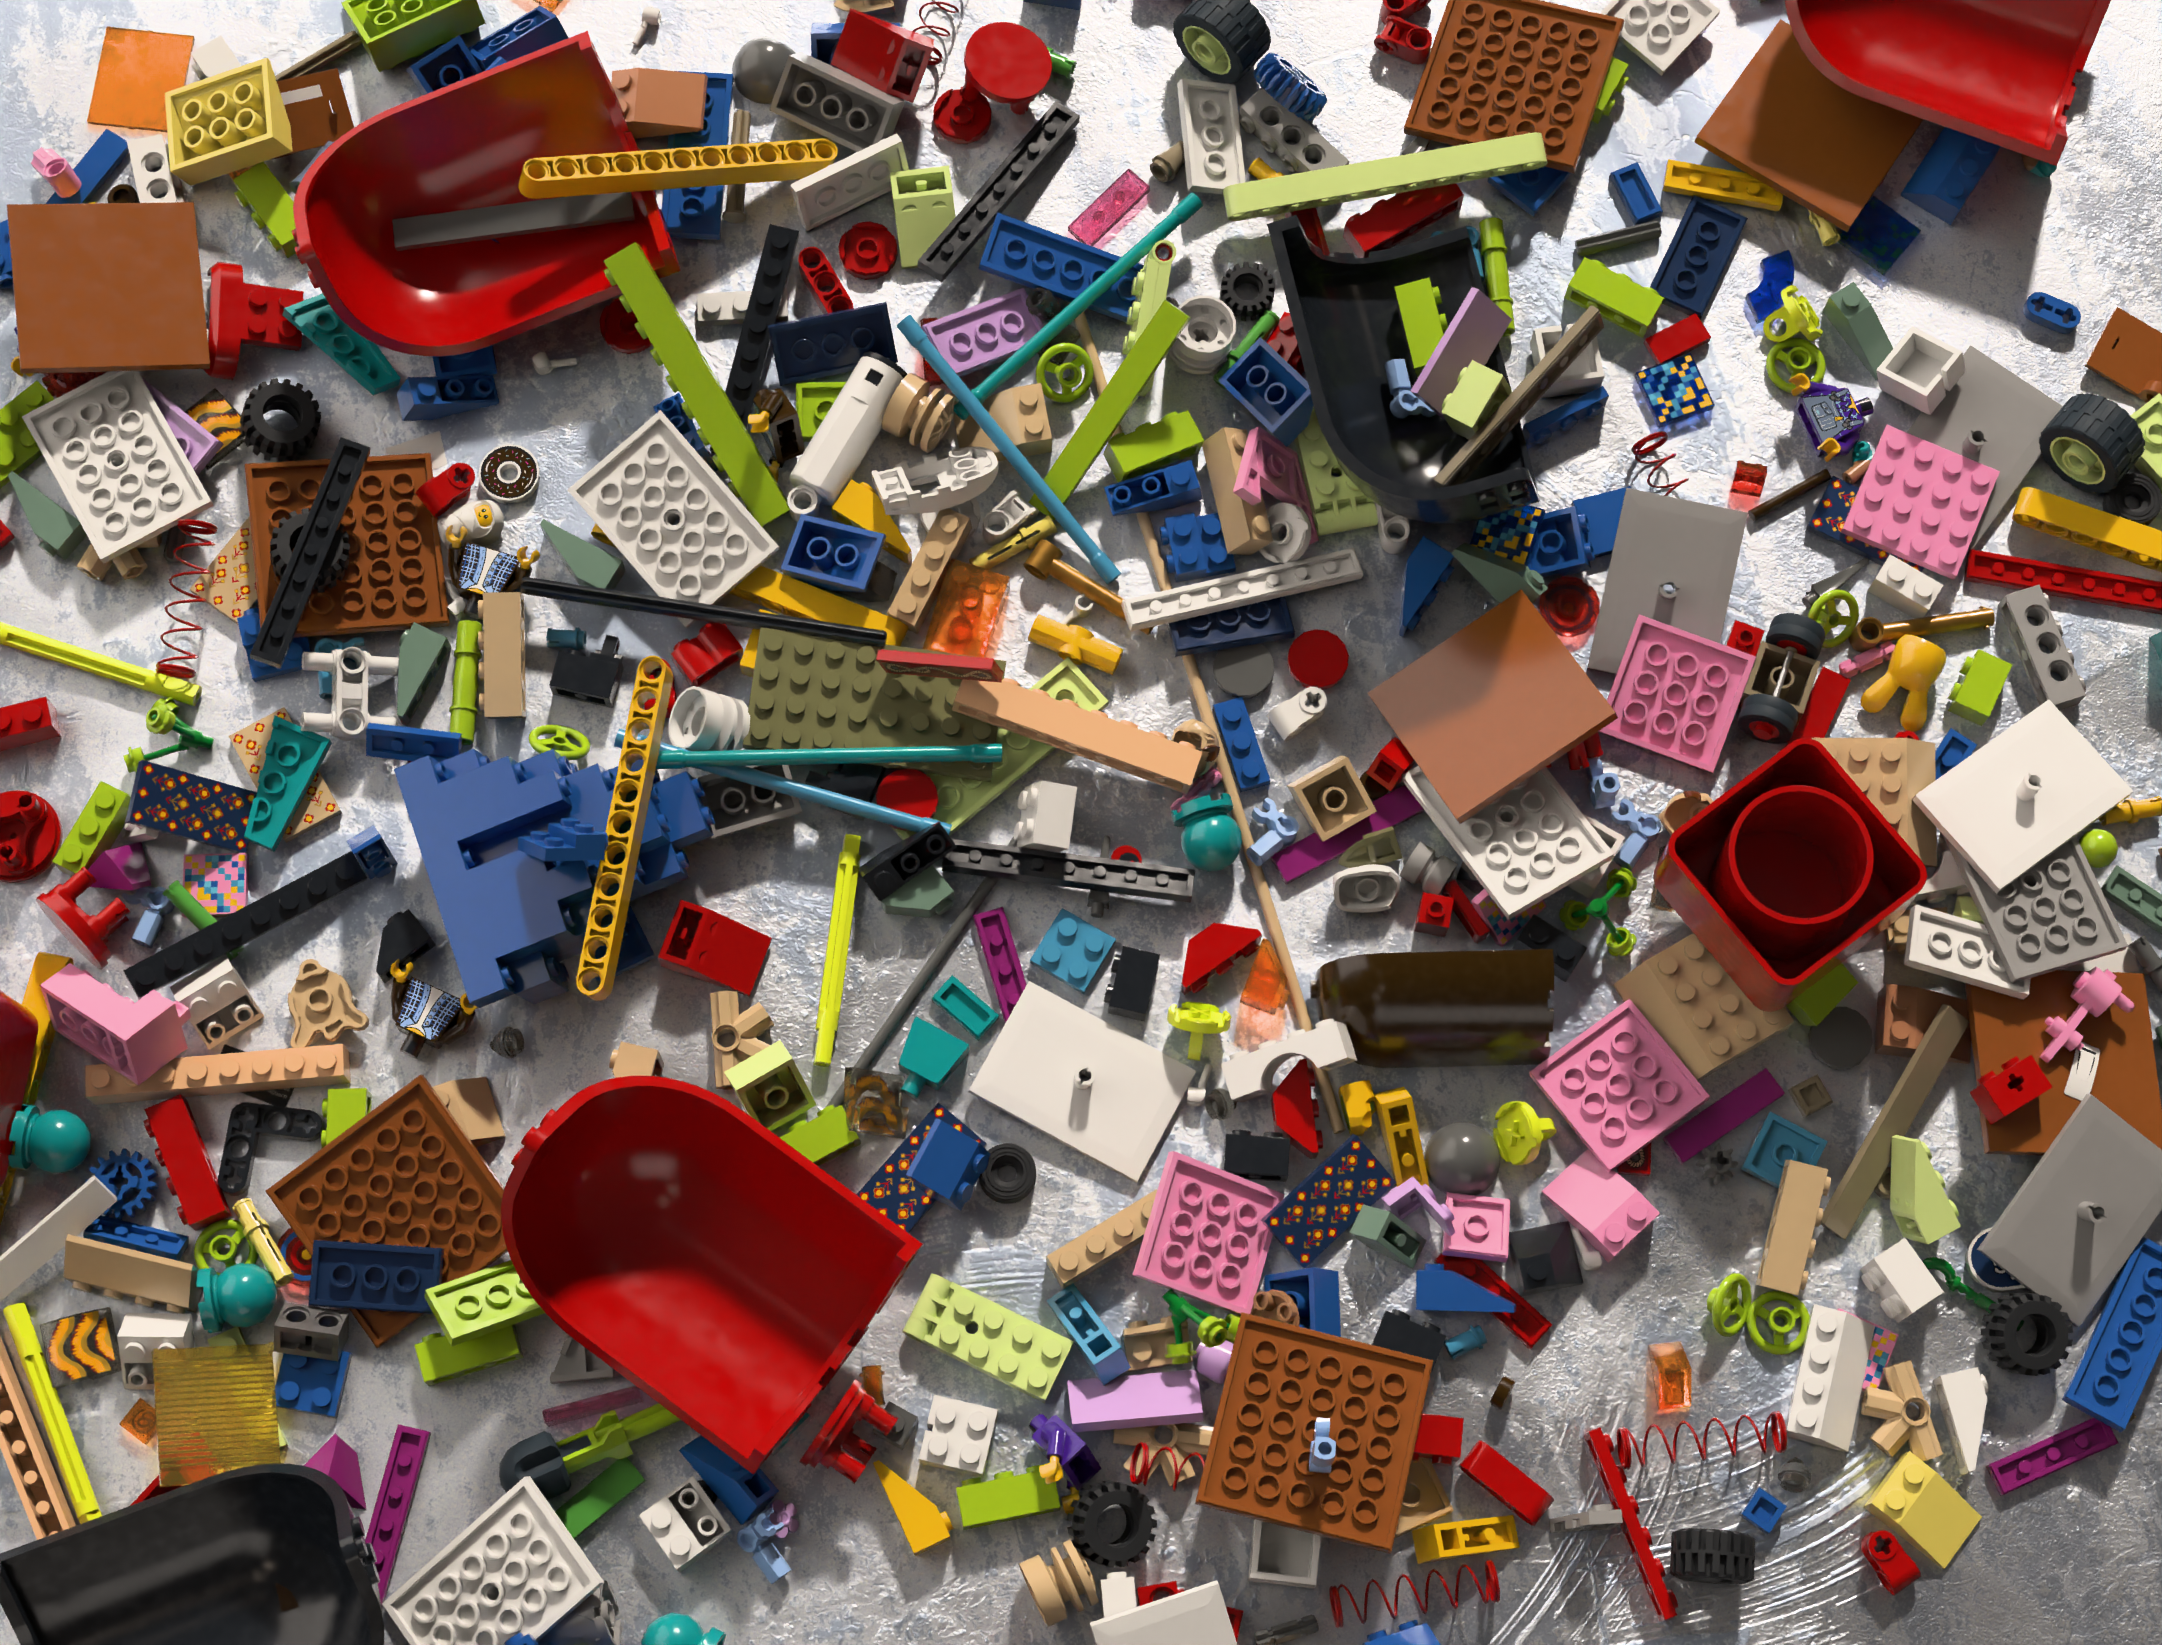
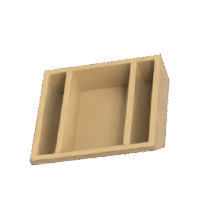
M1811 738L1820 742L1922 860L1925 867H1937L1936 826L1912 800L1916 794L1936 781L1935 743L1910 738Z
M1694 933L1644 961L1613 984L1623 1002L1630 999L1698 1082L1786 1031L1794 1022L1785 1007L1775 1012H1766L1755 1007Z

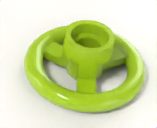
M1790 338L1778 342L1767 355V374L1773 384L1785 392L1791 393V390L1796 388V386L1780 378L1775 369L1776 359L1786 365L1790 378L1806 371L1809 365L1816 363L1817 369L1810 381L1821 383L1825 375L1826 364L1823 354L1813 343L1805 339ZM1789 347H1795L1788 354L1782 351ZM1793 361L1799 362L1801 366L1795 365Z
M1060 343L1050 347L1042 354L1036 367L1037 383H1041L1043 394L1055 402L1066 403L1077 400L1086 393L1093 380L1094 369L1090 356L1083 348L1072 343ZM1061 352H1071L1077 355L1068 363L1056 365L1049 362L1054 355ZM1084 365L1085 374L1081 385L1072 392V388L1077 386L1082 379V372L1079 367ZM1069 369V376L1067 378H1063L1064 371ZM1045 370L1056 374L1057 380L1061 384L1062 394L1053 391L1047 385Z
M1836 589L1824 593L1814 602L1808 613V618L1822 626L1825 636L1831 628H1835L1838 625H1846L1839 635L1831 639H1825L1822 648H1833L1842 644L1850 637L1857 625L1859 617L1857 601L1853 595L1845 590ZM1835 599H1842L1848 604L1849 615H1841L1836 610Z
M542 725L533 729L528 738L531 747L541 754L554 749L561 756H566L568 761L583 758L590 751V742L587 737L567 726ZM556 734L551 739L538 740V737L541 735ZM565 736L575 739L580 743L581 748L570 743Z
M233 1219L219 1220L207 1226L200 1233L194 1247V1259L199 1269L210 1268L205 1261L204 1253L211 1254L219 1262H224L226 1268L236 1265L234 1257L237 1253V1247L245 1239L243 1234L244 1228L240 1221ZM219 1230H236L232 1237L218 1235L210 1243H206L210 1236ZM247 1240L249 1255L244 1264H256L258 1253L252 1242ZM229 1245L230 1251L226 1255H221V1248Z
M1733 1273L1727 1276L1718 1288L1711 1290L1707 1299V1309L1712 1313L1713 1325L1716 1331L1724 1337H1731L1741 1330L1746 1322L1747 1312L1751 1305L1752 1295L1749 1281L1740 1273ZM1738 1285H1740L1742 1292L1741 1305L1739 1304V1298L1737 1297ZM1730 1315H1736L1737 1318L1734 1323L1729 1327H1725L1724 1322Z
M1769 1291L1758 1296L1750 1305L1746 1317L1747 1330L1753 1342L1762 1350L1775 1355L1790 1354L1804 1344L1810 1315L1805 1305L1796 1296L1782 1291ZM1780 1300L1789 1303L1794 1309L1777 1307L1770 1312L1762 1306L1770 1301ZM1757 1316L1768 1322L1770 1329L1773 1331L1774 1344L1767 1342L1759 1334L1756 1326ZM1775 1317H1781L1784 1320V1327L1776 1325ZM1800 1317L1801 1329L1798 1336L1792 1342L1784 1345V1334L1794 1327L1796 1319Z

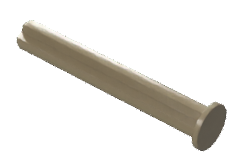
M355 31L345 34L275 76L276 81L312 74L361 45L362 42L359 35Z
M739 109L734 113L731 145L749 143L751 123L749 111ZM746 183L728 185L726 211L722 214V218L725 221L742 223L746 220V214L744 213Z

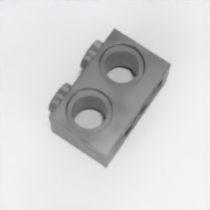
M285 1302L274 1324V1352L338 1361L348 1340L349 1312Z

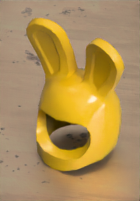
M1905 634L1897 641L1893 649L1886 674L1873 683L1862 695L1860 700L1861 706L1867 712H1879L1886 706L1898 687L1907 690L1908 694L1900 715V724L1905 730L1911 732L1921 730L1927 717L1928 691L1945 666L1946 652L1930 641Z

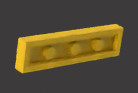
M1669 159L1666 164L1662 191L1693 196L1694 194L1705 199L1779 211L1781 208L1783 194L1747 173Z

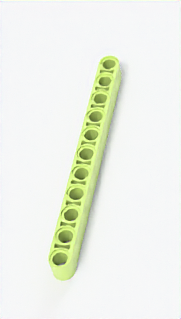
M1535 132L1234 184L1223 189V196L1228 220L1240 221L1535 170L1546 166L1548 162L1542 134Z

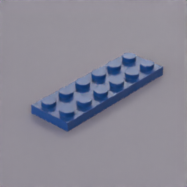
M688 72L705 74L708 77L703 131L668 135L667 149L728 145L734 82L733 74ZM725 185L664 189L662 213L670 237L720 240Z
M997 212L978 269L1072 302L1121 257ZM1137 263L1087 309L1127 323L1129 307H1132L1136 296L1131 295L1133 279L1137 277V273L1140 272V269H1143L1144 265Z
M2144 1236L2126 1260L2062 1398V1401L2119 1432L2125 1430L2162 1349V1246Z

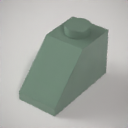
M931 865L881 901L882 909L886 914L931 918L936 913L942 915L952 907V901L955 899L954 890L934 866Z
M1364 1204L1349 1232L1367 1247L1412 1269L1427 1241L1391 1212Z

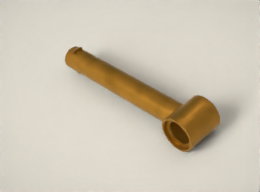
M1043 539L1039 541L1023 564L1030 574L1040 580H1046L1051 575L1126 621L1121 606L1122 600L1125 599L1060 560L1063 553L1054 544ZM1155 626L1140 629V631L1149 635Z
M1980 606L1978 610L1968 612L1964 611L1889 623H1881L1876 618L1867 617L1862 619L1853 629L1849 642L1854 650L1862 653L1874 648L1879 642L1899 640L1905 634L1920 637L1968 630L1970 628L1983 627L1985 630L1989 626L1994 625L1995 617L1992 608ZM1861 630L1868 631L1872 636V640L1864 638Z

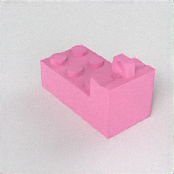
M71 963L40 985L54 1030L137 1085L143 1083L188 1048L182 1025L191 1018L189 1008L179 1001L173 1002L168 998L162 997L154 989L134 1003L130 998H123L117 994L108 984H102L95 980L88 971H81Z

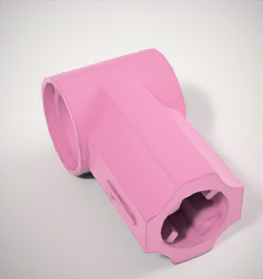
M41 147L33 153L34 157L31 162L33 168L53 187L59 197H71L79 191L82 183L65 158H61L52 148L44 149Z

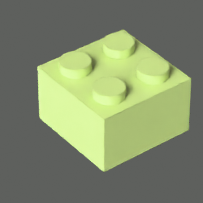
M1473 360L1468 368L1465 367L1460 372L1457 379L1458 385L1453 393H1449L1444 399L1441 412L1453 432L1467 439H1470L1512 393L1509 384L1502 374Z
M780 1040L724 1072L745 1112L770 1131L817 1105L793 1058Z

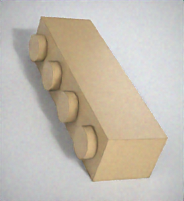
M1224 427L1204 440L1202 445L1227 554L1252 555L1273 542L1262 491L1261 502L1253 506L1233 493L1248 432L1246 429Z
M947 508L940 510L887 612L888 616L907 625L909 631L918 634L972 529L969 517Z
M521 592L483 593V600H478V617L483 619V631L478 633L479 650H484V662H479V680L484 681V693L479 694L480 712H485V717L489 719L526 718L524 594Z
M1785 1160L1755 1285L1798 1295L1800 1289H1805L1808 1280V1271L1804 1270L1806 1260L1813 1257L1816 1240L1812 1239L1814 1227L1820 1226L1823 1217V1208H1819L1822 1195L1827 1196L1831 1183V1177L1827 1176L1828 1169L1794 1160Z
M1157 1189L1046 1256V1263L1062 1289L1077 1282L1143 1241Z

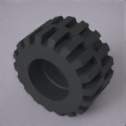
M278 378L271 379L269 385L265 381L260 383L258 389L253 388L249 397L246 398L241 414L240 432L241 435H246L245 444L247 447L253 445L252 452L257 456L260 452L265 455L264 460L270 461L271 457L276 458V462H284V459L287 457L289 461H294L298 454L302 457L307 453L308 447L311 448L314 444L320 427L321 412H318V401H311L313 397L310 390L304 392L302 390L303 385L298 382L296 386L291 385L290 379H284L283 383H279ZM272 410L285 411L295 419L298 427L286 432L275 430L266 423L263 415Z
M309 508L302 509V514L297 515L296 511L289 513V520L283 517L279 521V528L275 527L272 532L270 561L271 565H273V572L276 577L280 576V581L292 555V549L295 547L308 517ZM342 523L314 587L318 593L325 592V586L327 585L330 589L335 587L336 579L341 581L345 576V570L348 569L349 536L347 532H343L344 526Z
M2014 1292L2009 1293V1296H2001L1998 1298L1999 1304L1992 1303L1988 1309L1991 1311V1314L1984 1315L1982 1319L1983 1322H1986V1328H1981V1335L1986 1336V1341L1982 1342L1983 1348L1991 1351L1987 1356L1991 1361L1997 1362L1996 1366L2008 1370V1372L2029 1376L2051 1373L2050 1368L2057 1369L2061 1366L2059 1359H2067L2069 1353L2065 1351L2066 1347H2072L2073 1340L2068 1339V1333H2073L2072 1325L2066 1324V1321L2070 1319L2067 1312H2060L2062 1306L2058 1302H2052V1298L2045 1295ZM2026 1316H2030L2037 1328V1338L2032 1348L2024 1352L2018 1345L2016 1331L2021 1320Z
M1103 1481L1101 1484L1095 1482L1089 1485L1091 1489H1083L1078 1494L1081 1498L1079 1501L1073 1500L1071 1504L1075 1508L1073 1514L1068 1513L1067 1520L1072 1521V1526L1067 1527L1068 1534L1074 1537L1071 1541L1074 1547L1080 1549V1553L1085 1558L1107 1567L1128 1566L1129 1561L1135 1563L1140 1560V1553L1146 1554L1150 1548L1146 1544L1148 1540L1154 1542L1156 1535L1151 1533V1529L1157 1528V1520L1151 1517L1152 1514H1155L1153 1506L1147 1504L1149 1499L1146 1495L1139 1493V1490L1133 1486L1113 1481ZM1117 1504L1121 1506L1126 1515V1528L1119 1539L1112 1543H1105L1098 1534V1519L1104 1509Z
M1688 1528L1672 1532L1670 1574L1678 1579L1702 1583L1745 1584L1753 1581L1756 1539L1745 1533L1719 1529Z

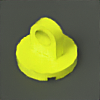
M1790 285L1781 291L1784 306L1770 314L1763 324L1765 336L1773 342L1788 340L1800 332L1810 341H1814L1822 336L1823 330L1816 328L1820 326L1819 318L1807 298L1803 295L1798 297L1795 294L1798 288L1794 285ZM1778 318L1783 319L1787 325L1785 333L1781 336L1776 335L1772 331V324Z
M1185 1002L1181 1004L1180 1008H1177L1176 1004H1172L1168 1008L1167 1021L1176 1028L1190 1032L1187 1059L1200 1061L1203 1035L1228 1031L1231 1015L1226 1010L1223 1011V1014L1219 1013V1008L1212 1004Z
M1507 1102L1499 1108L1495 1115V1120H1498L1497 1128H1493V1138L1497 1144L1500 1156L1506 1162H1511L1512 1165H1526L1533 1162L1539 1154L1542 1141L1556 1134V1128L1552 1119L1538 1118L1534 1109L1526 1102Z

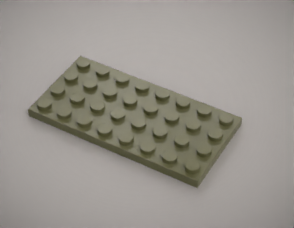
M760 627L748 707L750 729L748 735L743 740L744 749L970 746L973 744L996 743L998 727L952 711L962 679L886 673L876 661L878 650L881 649L957 656L967 655L886 644L883 647ZM994 659L998 666L1001 668V670L1004 672L1002 678L1003 680L1005 676L1006 661ZM972 761L861 763L899 770L914 769L923 773L991 782L993 762L974 763Z

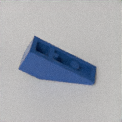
M1426 1263L1424 1269L1417 1270L1416 1310L1508 1313L1516 1311L1515 1303L1452 1270H1444V1264Z

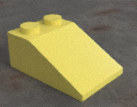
M1910 1451L1898 1458L1863 1506L1942 1569L1946 1568L1982 1518L1936 1471Z

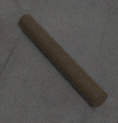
M1823 469L1748 511V514L1753 521H1756L1829 481L1831 475L1827 469Z

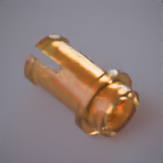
M881 1365L864 1366L859 1377H863V1387L867 1391L866 1393L875 1399L874 1403L877 1405H885L882 1375H885V1371H882Z

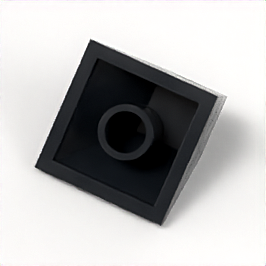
M1569 1221L1509 1232L1508 1246L1520 1296L1583 1284Z

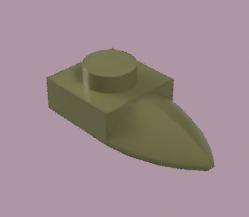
M1393 826L1363 835L1362 840L1353 844L1342 854L1338 860L1339 864L1348 868L1371 864L1382 865L1403 858Z

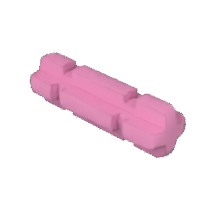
M1886 641L1878 645V649L1874 647L1854 656L1852 661L1847 659L1838 665L1840 674L1850 679L1858 675V671L1863 673L1882 664L1884 659L1886 662L1889 661L1895 645L1891 641Z
M1211 767L1202 776L1203 778H1198L1190 786L1187 794L1183 793L1182 798H1178L1171 805V810H1177L1179 813L1182 811L1181 804L1206 796L1210 792L1211 787L1214 788L1221 782L1222 775L1215 768Z

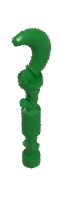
M1930 1257L1922 1261L1928 1270L1935 1269L1944 1274L1945 1283L1949 1290L1954 1292L1957 1289L1960 1293H1965L1966 1300H1974V1304L1991 1314L1988 1308L1992 1303L1998 1304L1984 1294L1977 1293L1969 1286L1961 1283V1277L1956 1276L1952 1265L1946 1260L1939 1257ZM2021 1320V1322L2019 1323L2017 1327V1332L2023 1326L2025 1322L2024 1320Z

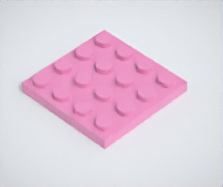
M1886 425L1841 533L1954 580L1958 575L2000 471Z
M1639 614L1606 700L1616 712L1618 718L1598 732L1713 773L1756 656Z
M1630 999L1529 1072L1532 1080L1608 1172L1616 1169L1710 1098L1707 1091Z
M1168 1152L1133 1276L1168 1289H1173V1291L1239 1316L1241 1312L1251 1314L1253 1298L1257 1293L1273 1236L1261 1219L1283 1200L1284 1194L1178 1152Z

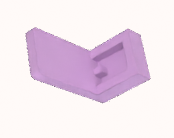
M1411 1177L1400 1186L1391 1189L1382 1198L1386 1211L1391 1212L1400 1220L1422 1206L1449 1236L1456 1233L1452 1224L1455 1218L1451 1210L1444 1203L1439 1205L1435 1201L1436 1197L1427 1184L1421 1186L1414 1177Z

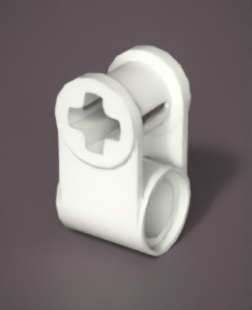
M1018 489L1011 491L984 517L983 539L990 546L1002 542L1018 533V529L1022 526L1027 527L1036 518L1039 510L1036 507H1031L1021 497V492ZM1000 525L1003 527V530L994 532L989 527Z
M1374 502L1377 510V527L1382 549L1389 554L1403 552L1407 546L1410 534L1408 518L1395 514ZM1392 532L1398 533L1402 538L1393 539L1388 534Z
M1308 687L1291 699L1276 706L1267 714V717L1283 740L1288 741L1323 716L1327 697L1320 688ZM1307 700H1310L1312 703L1317 701V708L1315 709L1313 705L1307 707Z

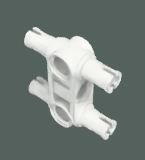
M347 647L344 650L335 649L331 653L304 652L302 654V670L330 672V675H332V711L330 714L303 712L301 715V731L329 732V735L332 737H337L343 741H352L355 738H366V727L369 723L398 726V718L374 717L368 713L369 675L396 676L399 667L398 657L371 656L367 651H362L357 647ZM343 659H353L357 664V669L350 670L346 668ZM344 718L352 719L356 723V730L346 729L342 720Z

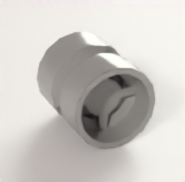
M1420 841L1399 876L1414 885L1420 882L1422 890L1427 893L1440 895L1458 864L1444 855L1439 858L1436 857L1435 850Z

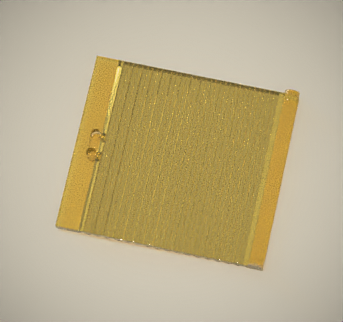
M273 1342L268 1344L160 1350L154 1348L151 1351L160 1487L189 1485L210 1476L242 1467L273 1463L281 1464L273 1366Z

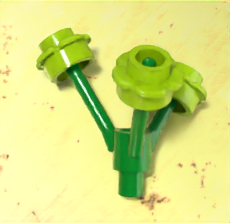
M160 698L146 715V727L148 731L154 734L164 735L171 730L179 733L178 744L145 755L141 747L134 749L129 747V754L123 755L129 773L137 772L138 763L141 760L150 761L178 751L189 750V747L198 749V747L211 749L214 738L202 735V731L195 730L177 717L180 707L175 704L173 698Z
M1627 868L1611 870L1607 880L1608 892L1602 898L1593 899L1588 907L1584 903L1575 900L1565 902L1564 908H1561L1559 912L1560 920L1565 923L1564 925L1567 929L1575 931L1577 928L1582 929L1589 921L1590 915H1592L1595 919L1602 920L1610 932L1606 938L1610 955L1617 957L1618 955L1626 956L1630 954L1634 949V945H1636V936L1631 934L1626 928H1615L1608 917L1610 910L1607 904L1613 896H1630L1637 887L1636 878L1633 877L1632 872Z
M1170 1289L1162 1296L1170 1306L1168 1310L1173 1315L1171 1319L1174 1326L1176 1343L1167 1344L1168 1354H1165V1358L1172 1359V1364L1191 1362V1356L1197 1354V1351H1193L1192 1341L1183 1342L1181 1324L1188 1318L1199 1325L1197 1335L1206 1347L1219 1346L1225 1340L1234 1344L1240 1320L1239 1315L1228 1314L1224 1319H1219L1197 1309L1188 1303L1183 1296L1179 1298L1173 1289Z

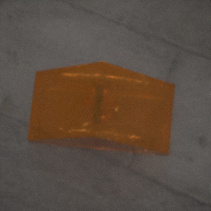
M1681 1341L1648 1345L1658 1410L1691 1406V1366Z

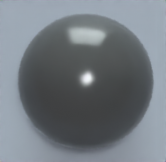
M766 36L750 40L740 48L733 61L732 74L735 87L750 101L760 104H771L788 56L795 54V50L788 43L775 37Z
M1455 1122L1440 1128L1430 1138L1424 1152L1427 1175L1433 1185L1445 1194L1450 1192L1477 1196L1493 1184L1500 1168V1154L1493 1137L1480 1126L1468 1122Z

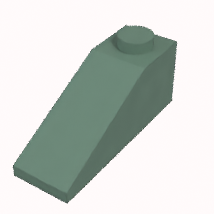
M1852 282L1831 295L1822 312L1873 378L1877 380L1876 370L1894 348L1873 306L1857 285Z
M11 471L8 477L33 532L41 542L38 546L49 556L54 557L57 554L63 560H66L87 536L81 523L58 504Z
M544 519L541 521L540 526L544 536L579 585L610 590L616 588L625 573V567L621 559Z
M1463 543L1451 553L1499 604L1521 589L1533 604L1548 589L1544 584L1543 577L1537 571L1468 543Z
M415 622L410 630L404 631L399 642L397 715L405 726L409 725L452 648L447 637Z

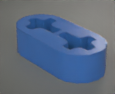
M2034 292L2023 305V313L2028 320L2061 334L2073 332L2081 320V314L2077 307L2043 292ZM2036 302L2042 304L2040 312L2034 310ZM2064 314L2069 316L2067 324L2062 322Z

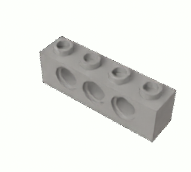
M1262 87L1240 106L1239 123L1247 133H1253L1260 139L1262 146L1268 152H1274L1289 171L1302 173L1349 164V160L1312 126L1274 100ZM1273 121L1276 123V125L1269 126L1264 122ZM1287 140H1294V141H1296L1298 144H1296V145H1290V144L1286 143L1285 141H1287ZM1315 159L1319 163L1310 164L1306 160Z
M2040 585L2006 594L1998 604V607L2039 705H2042L2047 700H2050L2058 710L2078 705L2086 696V685L2083 678L2077 675L2074 668V656L2072 651L2066 648L2064 644L2060 623L2054 620L2050 611L2051 603L2048 595L2042 592ZM2027 617L2036 619L2039 626L2030 624ZM2038 644L2047 646L2050 653L2042 652ZM2050 672L2058 673L2062 681L2054 680Z

